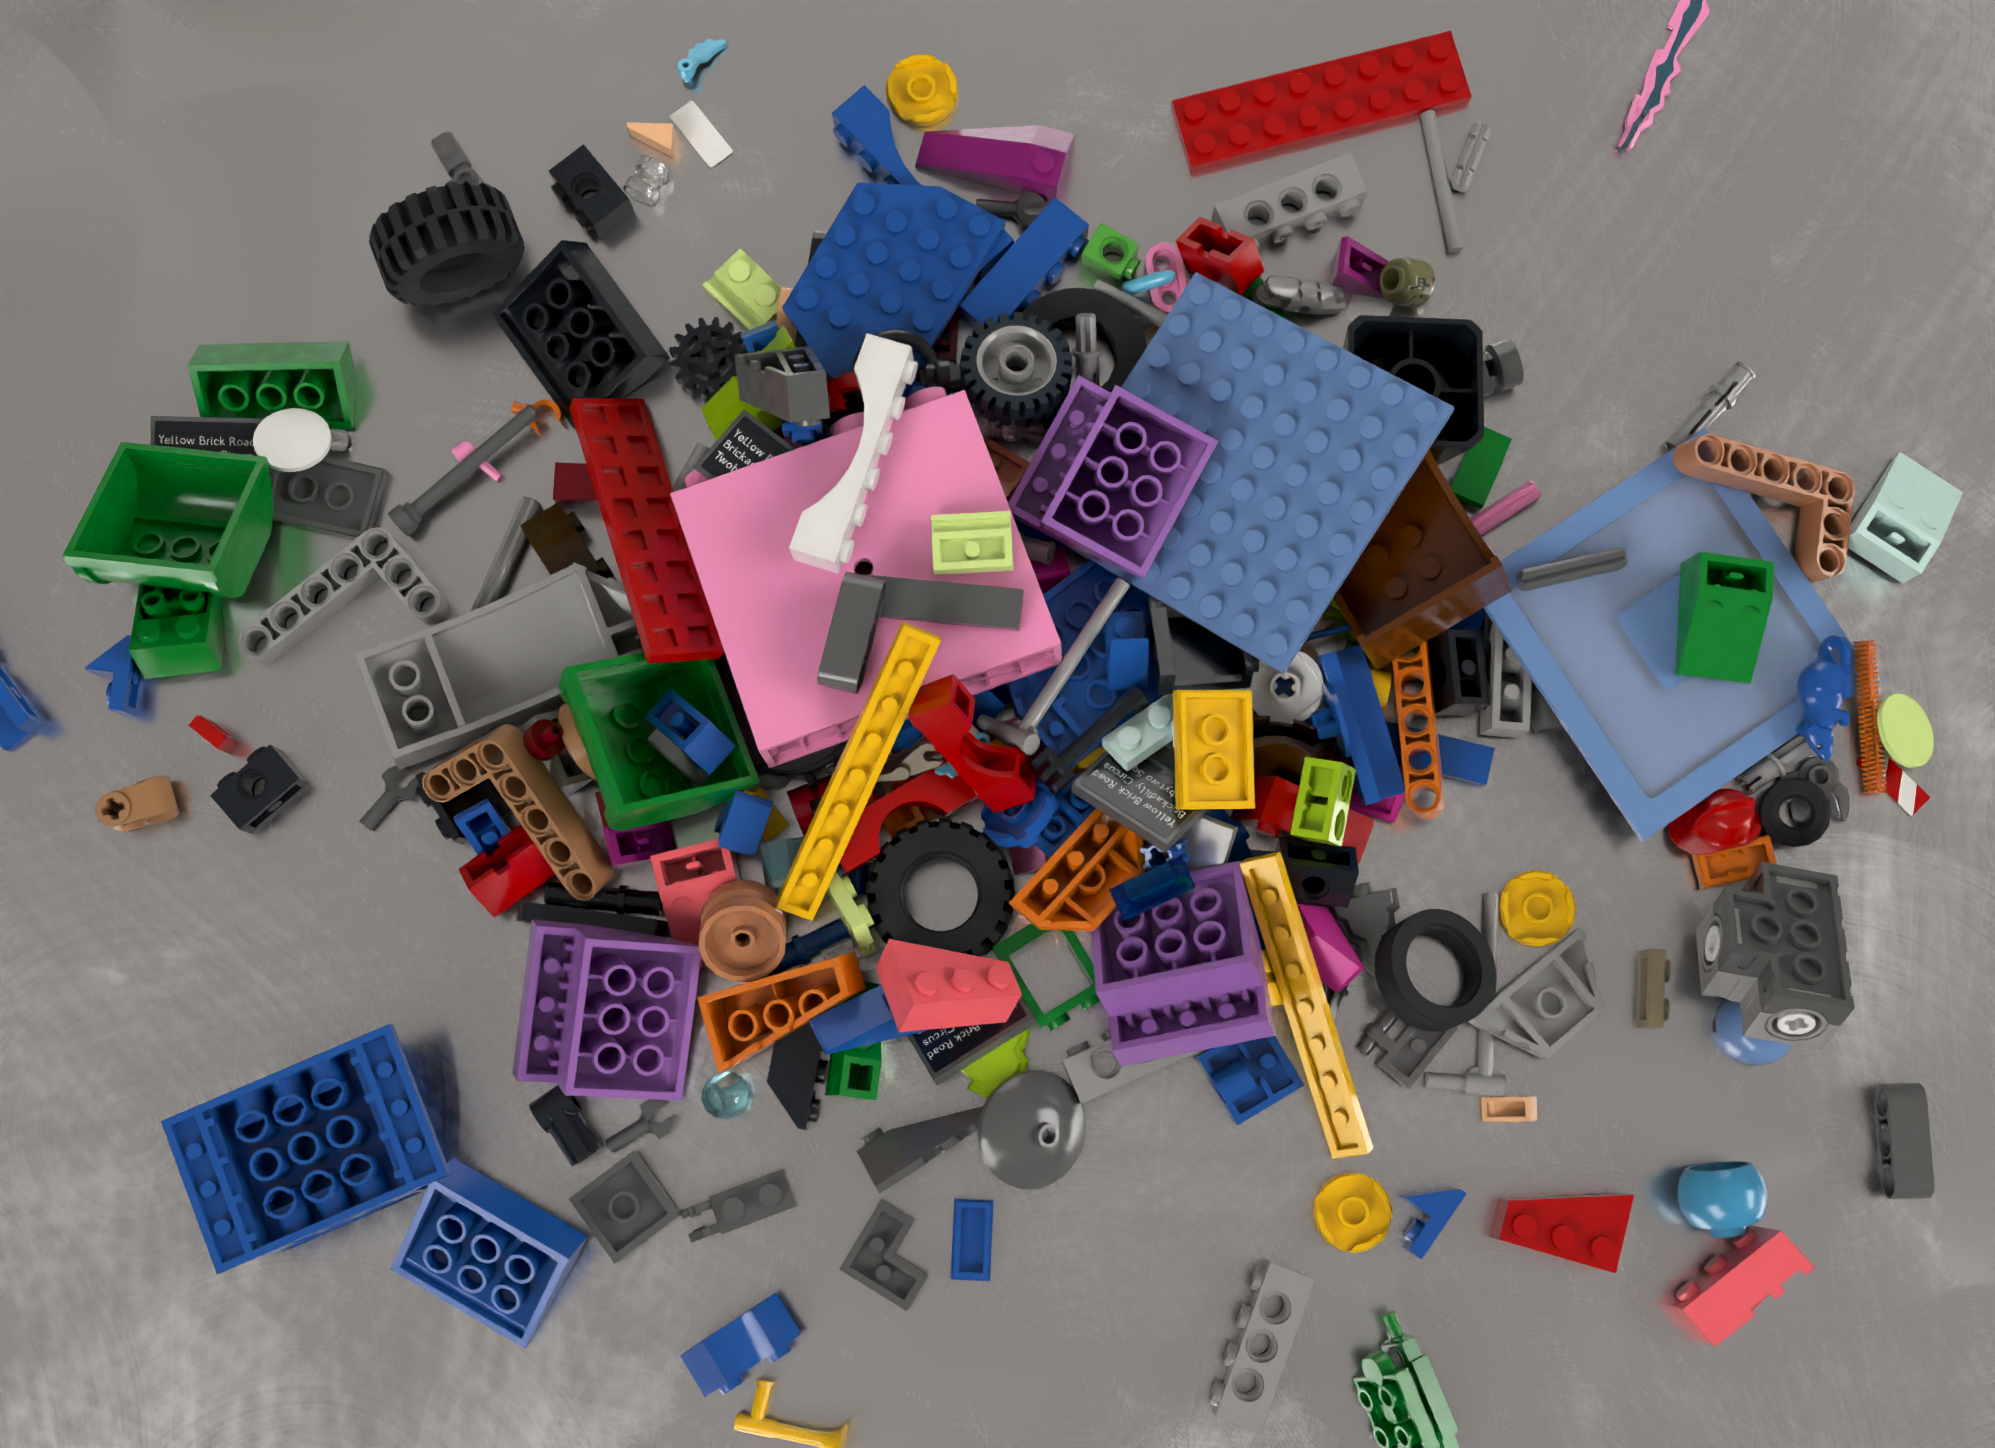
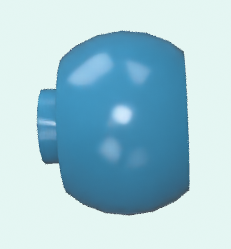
M1746 1161L1713 1162L1687 1167L1680 1176L1677 1188L1679 1206L1686 1220L1695 1228L1709 1229L1710 1237L1716 1238L1736 1237L1747 1234L1746 1226L1761 1221L1768 1202L1764 1178L1751 1162Z

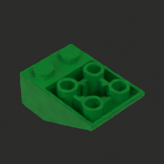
M1699 552L1680 563L1676 675L1743 684L1751 683L1773 600L1774 562Z
M139 585L129 652L144 679L221 671L225 643L222 597H217L211 592Z

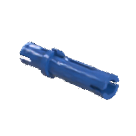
M841 918L801 937L798 934L792 936V941L785 944V954L781 962L769 975L778 974L801 962L803 965L810 963V958L851 939L852 937ZM874 925L868 927L869 930L874 929Z

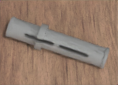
M1738 361L1718 384H1712L1707 390L1708 395L1686 418L1671 437L1663 443L1666 450L1669 452L1701 430H1707L1725 409H1731L1736 403L1735 397L1755 378L1752 368L1744 362Z

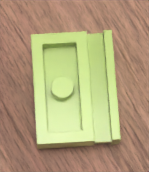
M741 248L714 272V276L708 282L705 281L702 284L703 289L746 331L777 319L781 287Z
M1010 511L931 515L934 575L1014 571Z
M835 871L827 893L862 957L865 958L877 951L868 928L874 922L866 906L863 903L857 906L852 899L857 896V893L848 876L840 878L837 871Z

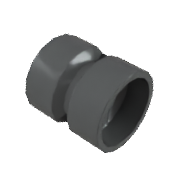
M1506 338L1488 344L1483 352L1484 397L1491 395L1494 387L1503 391L1521 385L1524 378L1523 366L1514 343Z

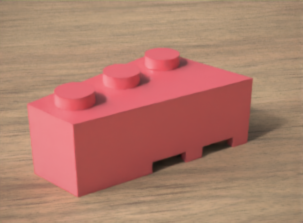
M893 939L888 940L875 967L899 1032L1007 1022L1022 995L1009 962Z
M1750 1226L1746 1227L1747 1234L1734 1237L1732 1242L1735 1245L1725 1255L1720 1253L1705 1265L1704 1269L1707 1272L1696 1282L1694 1280L1687 1282L1676 1293L1678 1299L1671 1307L1704 1343L1716 1347L1755 1316L1753 1310L1767 1296L1771 1294L1774 1299H1777L1782 1295L1785 1289L1781 1284L1798 1270H1801L1806 1276L1815 1269L1813 1264L1781 1230L1758 1226L1753 1228Z

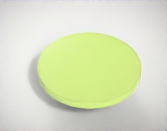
M1895 693L1885 697L1880 703L1877 712V726L1884 747L1895 761L1905 767L1916 768L1926 764L1933 753L1934 737L1931 724L1924 710L1908 695Z

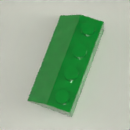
M349 341L200 344L188 363L200 417L265 419L267 416L280 410L301 408L321 416L328 424L329 429H353L356 375Z

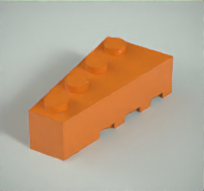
M850 952L697 997L718 1074L739 1066L774 1045L779 1039L806 1025L811 1019L839 1006L864 991L866 987L856 952Z

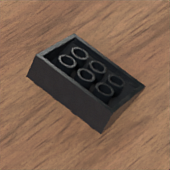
M561 240L491 313L574 429L575 425L569 409L573 398H623L646 382L670 358L585 242Z

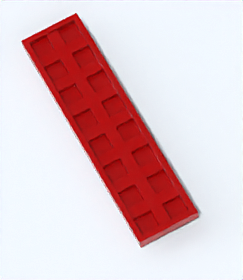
M1447 31L1174 99L1171 102V109L1191 173L1418 116L1428 110L1438 111L1469 103L1472 96L1452 32Z
M573 398L569 409L647 663L720 659L724 649L670 495L674 491L644 399Z

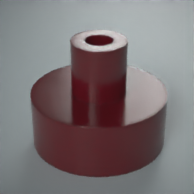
M548 719L537 720L525 730L523 735L526 750L531 756L541 761L551 760L565 747L562 739V727Z

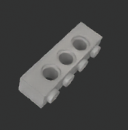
M1349 152L1214 205L1211 220L1221 225L1225 232L1229 233L1231 230L1254 238L1258 250L1261 244L1271 240L1274 243L1285 241L1295 231L1307 227L1308 230L1316 229L1324 225L1328 218L1340 214L1341 217H1346L1356 213L1361 209L1368 190L1353 156ZM1320 190L1327 191L1331 194L1332 199H1321L1316 192ZM1287 203L1293 204L1299 211L1289 213L1283 209L1282 205ZM1253 216L1260 217L1264 220L1265 225H1252L1248 218Z
M1485 611L1483 648L1490 705L1480 709L1479 735L1518 738L1530 731L1532 679Z
M1107 1031L1101 1034L1104 1042L1091 1048L1088 1042L1085 1041L1066 1049L1068 1058L1061 1060L1079 1102L1082 1104L1200 1051L1120 1066L1115 1057V1069L1109 1074H1101L1094 1065L1096 1055L1101 1051H1107L1114 1056L1111 1046V1032Z
M1265 1260L1263 1267H1256L1250 1282V1288L1255 1290L1250 1305L1245 1303L1242 1305L1236 1322V1326L1241 1328L1236 1343L1229 1342L1223 1357L1222 1365L1227 1366L1222 1382L1215 1381L1210 1393L1209 1403L1213 1405L1212 1412L1215 1417L1261 1434L1315 1279L1269 1260ZM1278 1295L1283 1301L1282 1311L1274 1317L1266 1316L1263 1310L1264 1301L1269 1296ZM1257 1334H1266L1270 1341L1268 1350L1260 1355L1251 1353L1249 1344L1252 1337ZM1245 1372L1253 1373L1256 1377V1385L1253 1390L1248 1393L1237 1391L1236 1380L1238 1376Z

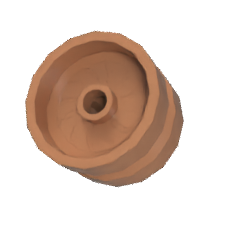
M736 880L721 885L708 896L701 913L699 952L705 965L716 975L730 981L750 982L767 976L778 967L785 954L787 912L776 908L775 901L778 895L770 887L756 881Z

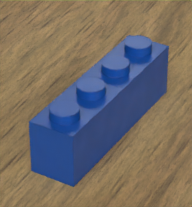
M1054 197L959 305L960 318L974 329L977 325L984 328V320L990 317L995 322H998L999 314L1007 313L1010 320L1013 319L1014 312H1023L1031 303L1042 296L1040 291L1048 282L1053 285L1058 281L1065 271L1066 267L1064 264L1071 256L1077 258L1083 252L1089 242L1087 239L1089 224Z

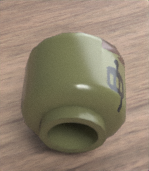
M1405 256L1395 257L1386 264L1380 275L1382 296L1387 302L1398 306L1411 308L1423 305L1432 296L1435 287L1433 269L1427 262Z

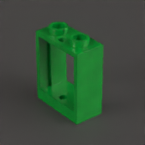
M1031 923L994 945L992 951L998 960L1009 962L1022 993L1021 997L1037 1021L1036 1024L1039 1029L1047 1025L1050 1031L1070 1020L1067 1014L1070 1010L1081 1005L1085 1011L1100 1002L1095 989L1094 964L1074 931L1060 930L1093 985L1043 1014L1009 958L1053 931L1040 930Z

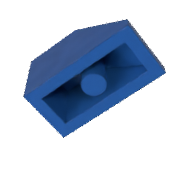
M672 689L644 717L708 775L736 747L711 721Z

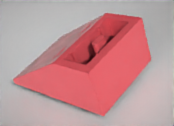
M718 839L650 856L672 939L699 944L701 913L708 896L723 884L741 880L734 851L718 846ZM701 956L700 968L707 967Z

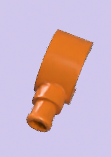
M539 400L532 405L514 401L512 404L511 412L516 414L527 406L535 407L538 415L543 411H553L562 427L564 426L563 413L553 401ZM536 418L530 423V426L538 435L542 436Z

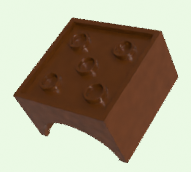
M1429 449L1333 599L1351 627L1362 649L1375 669L1378 670L1510 593L1512 589L1501 561L1497 555L1495 556L1475 528Z

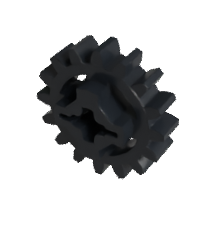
M703 317L699 318V327L695 329L689 323L685 324L687 334L683 336L676 333L674 336L679 347L669 348L671 356L675 358L669 364L673 372H678L675 376L677 383L680 385L687 382L686 390L690 395L696 389H699L702 399L707 398L709 391H714L716 394L733 376L737 377L735 355L747 353L745 345H742L743 340L740 335L742 332L733 335V323L728 322L722 328L718 317H714L711 325H706ZM713 337L721 338L726 342L720 343ZM695 342H697L696 345L694 346V348L691 349V350H689L690 347H691ZM708 354H714V361L711 363L706 362ZM732 366L730 370L725 375H723L727 367ZM700 373L708 378V380L700 379L694 376V374Z

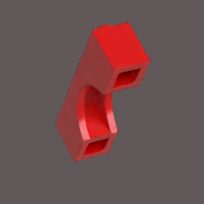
M954 674L920 686L909 710V719L912 725L923 733L932 743L935 751L942 754L954 768L956 774L970 785L980 800L984 801L994 813L1035 800L1038 770L1033 771L1029 767L1031 762L1018 747L989 745L978 740L969 732L972 728L975 698Z
M944 757L941 758L943 759L941 765L948 762ZM933 768L916 778L911 775L906 780L895 781L891 785L894 790L883 797H880L878 793L871 795L839 862L838 867L843 876L849 875L879 856V832L881 825L895 811L906 807H923L937 813L942 818H946L978 798L975 791L962 777L957 775L951 779L946 774L938 775L935 773L936 768Z

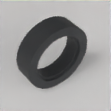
M1427 909L1417 912L1392 926L1384 934L1376 950L1374 963L1375 977L1384 1001L1395 1015L1417 1029L1440 1032L1454 1028L1481 1014L1493 996L1496 984V968L1490 947L1483 935L1472 923L1454 912L1443 909ZM1427 935L1438 938L1445 942L1457 955L1463 969L1464 984L1460 997L1453 1005L1443 1006L1430 1002L1412 984L1407 971L1406 957L1408 948L1416 936Z

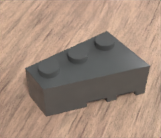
M811 346L735 355L739 399L790 423L797 422V425L802 427L815 426L821 423L820 419L830 418L826 371Z

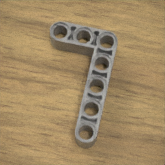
M370 528L247 625L239 634L238 646L242 653L254 661L264 665L272 664L380 578L384 580L408 611L425 624L434 625L442 622L449 611L448 602L403 546L390 533L382 528ZM382 541H388L387 550L379 556H374L375 546ZM352 565H358L357 574L349 580H344L345 570ZM404 569H411L410 579L403 584H397L398 574ZM327 588V598L324 602L315 604L314 598L316 593L321 589ZM427 597H434V607L428 612H420L421 602ZM297 612V622L294 626L285 628L284 622L286 617L291 613ZM266 636V647L260 652H255L254 646L257 640Z

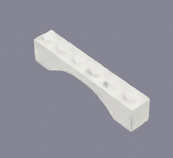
M866 334L854 367L857 383L864 402V426L859 448L849 469L838 484L820 501L802 511L789 547L795 561L838 574L842 562L848 563L854 549V541L851 540L855 526L861 527L867 512V504H864L867 492L868 490H875L880 475V468H876L881 454L886 456L890 449L893 433L889 432L893 419L899 420L905 405V397H902L905 385L913 383L917 372L918 363L914 361L911 346Z

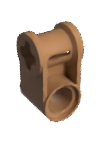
M169 776L147 778L135 785L106 793L97 801L95 813L100 822L121 832H129L149 824L168 821L180 814ZM119 806H124V809L120 811ZM119 813V818H115L114 815Z

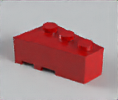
M1278 776L1254 778L1255 809H1233L1230 818L1233 821L1238 818L1243 825L1251 827L1268 837L1300 839L1290 835L1299 786ZM1349 809L1342 846L1356 847L1357 861L1360 864L1375 820Z
M1609 1193L1498 1198L1489 1237L1616 1273L1634 1195Z

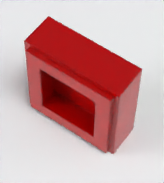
M196 715L188 725L215 748L225 753L231 754L238 745L236 739L212 720L202 715Z

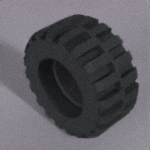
M465 181L462 184L449 182L445 186L440 187L435 185L425 188L426 191L421 193H412L406 196L402 202H395L389 206L388 212L379 215L376 223L372 226L369 236V244L387 291L400 302L410 303L413 306H422L423 304L436 306L443 302L453 303L467 296L470 298L478 295V292L496 286L498 281L505 280L510 276L511 270L517 269L525 249L523 238L505 195L487 183L482 182L478 184L475 181Z
M939 818V821L928 822V819L916 822V826L909 829L904 827L898 831L895 838L890 842L886 841L880 848L879 856L876 861L873 860L870 867L869 881L866 882L867 909L874 922V928L883 942L887 944L889 939L980 957L984 954L986 955L992 950V947L999 939L1003 937L1013 913V907L1009 905V902L1015 896L1014 878L1001 848H998L984 832L981 833L975 830L973 825L963 821L961 824L951 822V819ZM937 858L950 859L962 864L972 874L978 890L977 903L971 916L962 925L946 931L930 930L918 924L909 914L904 900L905 886L911 873L922 863Z

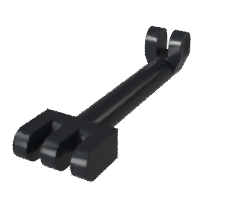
M1130 687L1121 695L1122 699L1058 756L1048 746L1029 764L1033 771L1040 769L1046 762L1049 764V767L1039 776L1044 783L1049 781L1055 774L1060 776L1049 788L1054 794L1060 792L1075 778V774L1068 768L1074 761L1132 710L1138 714L1148 706L1147 698L1138 687Z

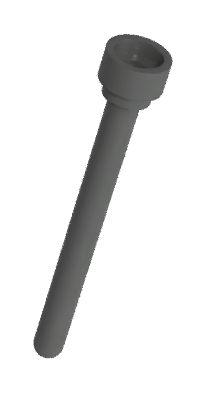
M533 406L525 407L413 503L407 502L403 506L398 504L388 513V516L405 535H411L420 527L418 523L423 519L421 515L534 421L538 416L537 409Z

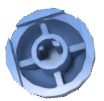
M1724 998L1716 1009L1714 1017L1716 1019L1715 1026L1717 1032H1714L1716 1041L1723 1052L1737 1063L1753 1066L1772 1064L1788 1054L1793 1046L1743 1036L1742 1023L1744 1021L1740 1002Z

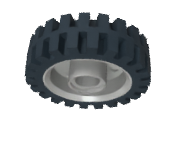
M1014 312V317L1010 320L1007 313L999 314L998 322H995L992 317L984 320V328L977 325L973 329L972 336L968 335L965 340L960 359L962 390H965L970 405L974 404L975 411L980 415L987 412L988 420L995 423L997 418L1000 417L1002 418V425L1010 426L1011 420H1017L1018 426H1026L1027 419L1031 418L1032 423L1035 424L1041 422L1042 414L1047 418L1054 414L1055 407L1059 409L1064 402V398L1067 397L1072 379V352H1070L1067 340H1062V332L1058 328L1052 331L1049 321L1044 319L1041 324H1038V316L1029 314L1028 320H1022V312ZM1012 367H1019V368H1021V369H1023V370H1021V371H1012V370H1010V368H1012Z

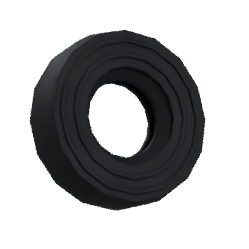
M1790 778L1779 781L1767 790L1761 800L1759 815L1762 827L1772 839L1782 845L1800 847L1810 845L1823 836L1829 828L1832 811L1830 800L1822 788L1809 780ZM1789 798H1800L1806 801L1811 808L1809 821L1800 827H1791L1785 824L1779 814L1780 806L1784 801Z

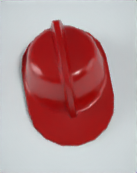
M1722 788L1716 790L1668 824L1670 838L1682 850L1696 855L1714 854L1750 844L1759 836L1762 826L1759 814L1754 809L1755 800L1753 797H1747L1734 789Z

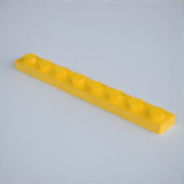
M902 621L775 901L777 909L813 921L941 642L938 635Z
M1281 852L1245 859L1239 863L1332 1159L1369 1154L1373 1149V1145Z

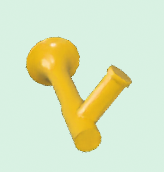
M756 1379L757 1386L751 1414L738 1412L735 1418L734 1430L772 1439L775 1437L818 1448H845L848 1423H845L843 1428L837 1431L825 1432L765 1418L771 1387L774 1382L769 1380Z

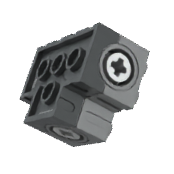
M1760 862L1741 891L1736 888L1724 887L1696 929L1701 995L1713 998L1717 996L1726 998V1000L1740 1002L1744 1021L1742 1023L1743 1036L1822 1050L1855 1008L1854 999L1850 991L1852 984L1849 962L1846 960L1845 930L1842 929L1841 922L1843 920L1841 899L1837 891L1839 887L1838 876Z

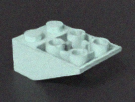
M1897 452L1852 521L1848 548L1904 584L1920 575L1936 552L1963 492L1903 453Z

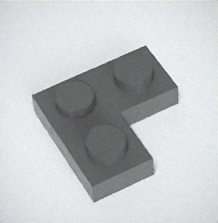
M881 1199L839 1270L907 1311L928 1275L894 1255L913 1224L914 1219Z

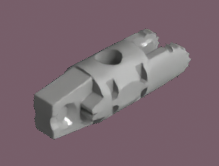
M1270 275L1265 279L1263 285L1260 284L1251 292L1252 301L1255 303L1286 311L1315 315L1338 314L1345 309L1343 288L1315 280Z

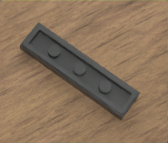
M865 575L887 582L880 618L1020 631L1024 597L1023 589Z

